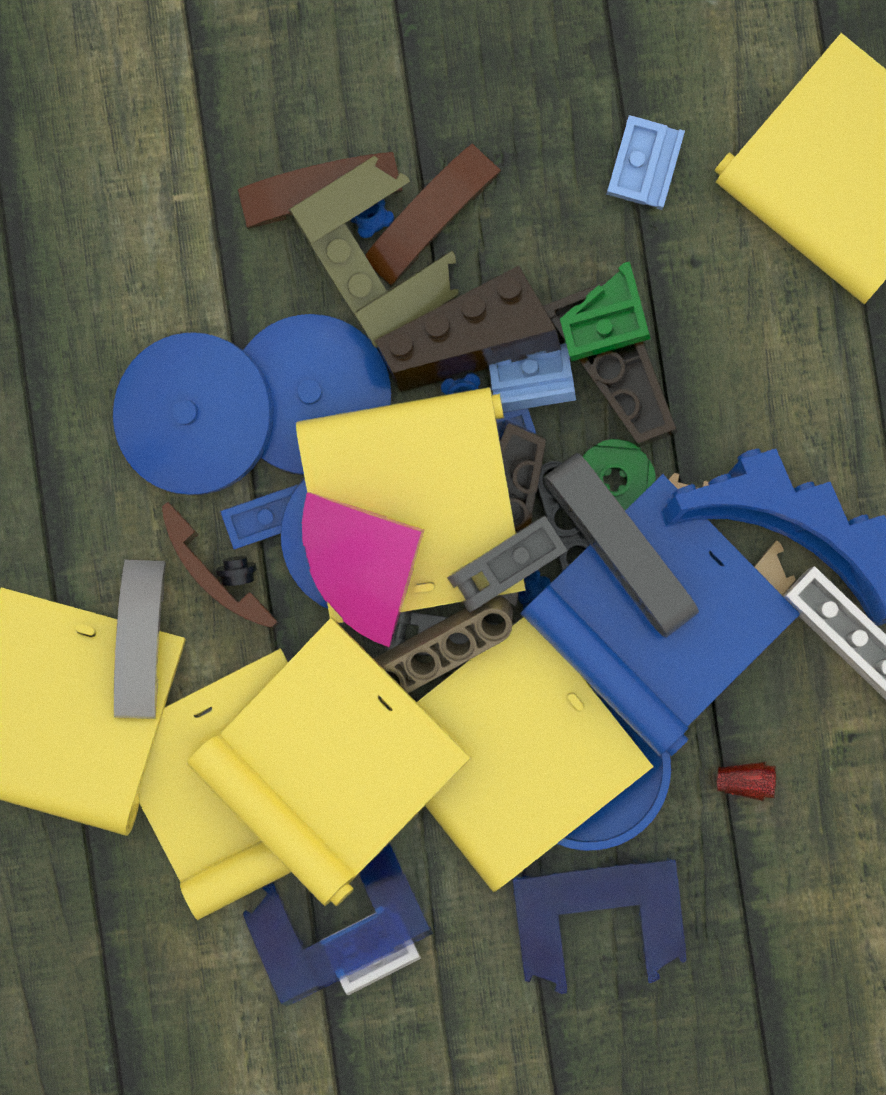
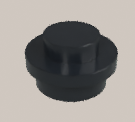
M247 556L223 559V566L216 568L217 576L221 577L222 585L224 586L251 583L254 581L253 572L257 571L256 563L248 562Z

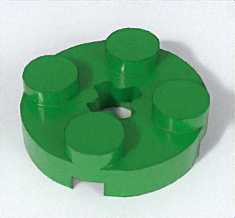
M620 439L605 440L590 448L583 456L602 482L603 476H609L612 469L619 470V476L626 478V485H620L616 492L610 491L609 484L604 483L624 510L634 503L656 481L655 470L651 461L648 460L646 454L639 447L629 441Z

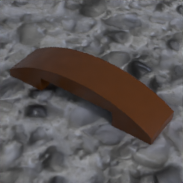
M470 144L413 199L365 254L374 271L392 287L419 259V254L471 200L474 201L501 170L477 147Z
M394 153L369 154L326 162L276 175L239 188L238 192L247 229L286 220V216L291 215L288 210L289 208L373 156L379 158L375 166L396 179L398 170ZM402 187L392 194L403 192Z
M169 502L165 503L162 506V512L167 533L181 562L196 582L211 597L235 614L265 627L274 629L280 623L253 593L249 592L238 602L187 546L199 534Z

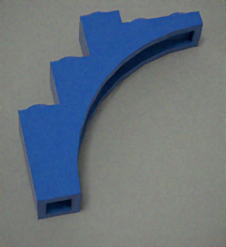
M757 448L741 454L737 458L738 463L728 474L712 479L707 486L696 488L694 484L676 490L672 494L673 498L663 509L668 524L695 519H730L759 525L787 536L817 555L840 576L859 600L867 617L876 626L886 624L885 515L869 519L866 514L848 521L831 482L815 486L814 482H807L793 488L777 449L761 453L760 449Z

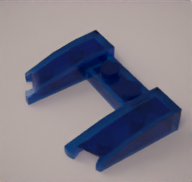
M390 842L359 873L376 914L306 949L274 882L262 888L268 894L252 914L247 910L243 912L255 946L282 1005L287 1007L433 934Z
M673 858L512 879L524 979L527 982H530L532 975L555 982V992L567 993L558 916L562 914L638 905L648 983L660 979L661 977L657 970L676 957L679 958L681 963L687 961L676 860Z

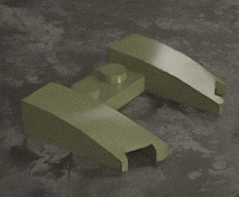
M375 156L288 210L374 348H377L375 340L442 306L459 293L458 289H450L448 264L456 263L453 251L446 253L387 291L345 223L410 182L408 177L401 172L395 179L377 168L375 164L379 158Z

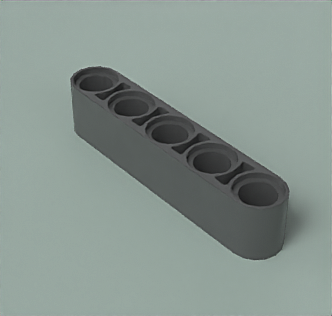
M573 454L543 477L551 494L649 622L663 637L667 638L699 613L698 607L691 596L580 454Z

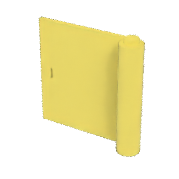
M841 33L736 156L729 152L714 170L720 175L715 183L861 303L865 304L886 280V69Z
M490 387L296 422L307 492L424 529L401 612L463 602L465 598L459 588H453L447 577L516 533L496 419L504 418L500 394L492 395ZM482 571L471 577L479 590L490 584ZM524 579L499 595L526 591ZM327 602L330 618H333L337 623H343L342 617Z
M1 587L0 800L128 836L133 828L138 812L139 796L137 793L186 639L162 631L159 632L156 719L115 718L114 670L117 619Z
M524 617L512 626V631L507 639L470 659L417 701L471 757L425 807L492 892L497 891L654 767L584 678Z
M330 618L220 735L210 738L190 757L187 765L324 906L330 902L337 906L353 891L354 888L349 883L448 783L471 757L333 618ZM379 696L381 697V700H382L391 710H389V709L380 701Z
M281 648L166 706L163 710L137 793L139 803L180 880L182 894L197 920L291 873L187 765L190 757L210 738L220 735L288 663ZM212 707V710L210 712L200 716L203 712Z

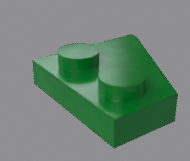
M630 261L623 263L618 268L619 272L602 287L598 285L586 296L582 304L574 306L560 318L571 361L651 339Z

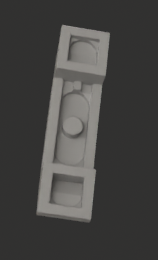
M124 561L115 648V718L156 719L157 663L161 602L164 599L165 561Z

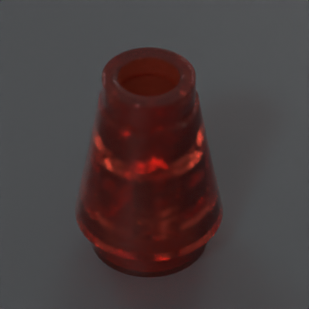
M766 761L718 767L717 791L762 802L765 801V798H775L776 766L766 765Z

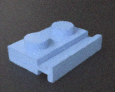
M629 115L606 195L642 205H650L662 210L685 131L681 129L675 130L668 128L667 125Z
M566 343L560 344L561 350L549 353L544 350L527 355V359L511 362L510 359L489 365L493 395L500 394L503 412L576 400L570 356Z

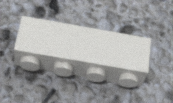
M815 566L807 569L785 592L783 597L800 613L799 617L886 700V634Z

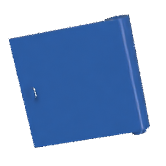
M664 474L632 503L625 512L691 596L699 610L696 616L667 638L663 637L649 622L591 544L520 614L659 756L665 751L672 756L688 741V738L684 735L689 728L688 726L800 613L708 519H695L668 524L663 509L673 498V492L678 489Z

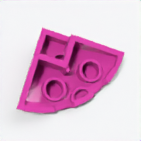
M307 492L303 508L302 540L310 566L309 571L316 587L324 600L332 606L347 625L372 641L390 647L414 570L413 566L424 529Z

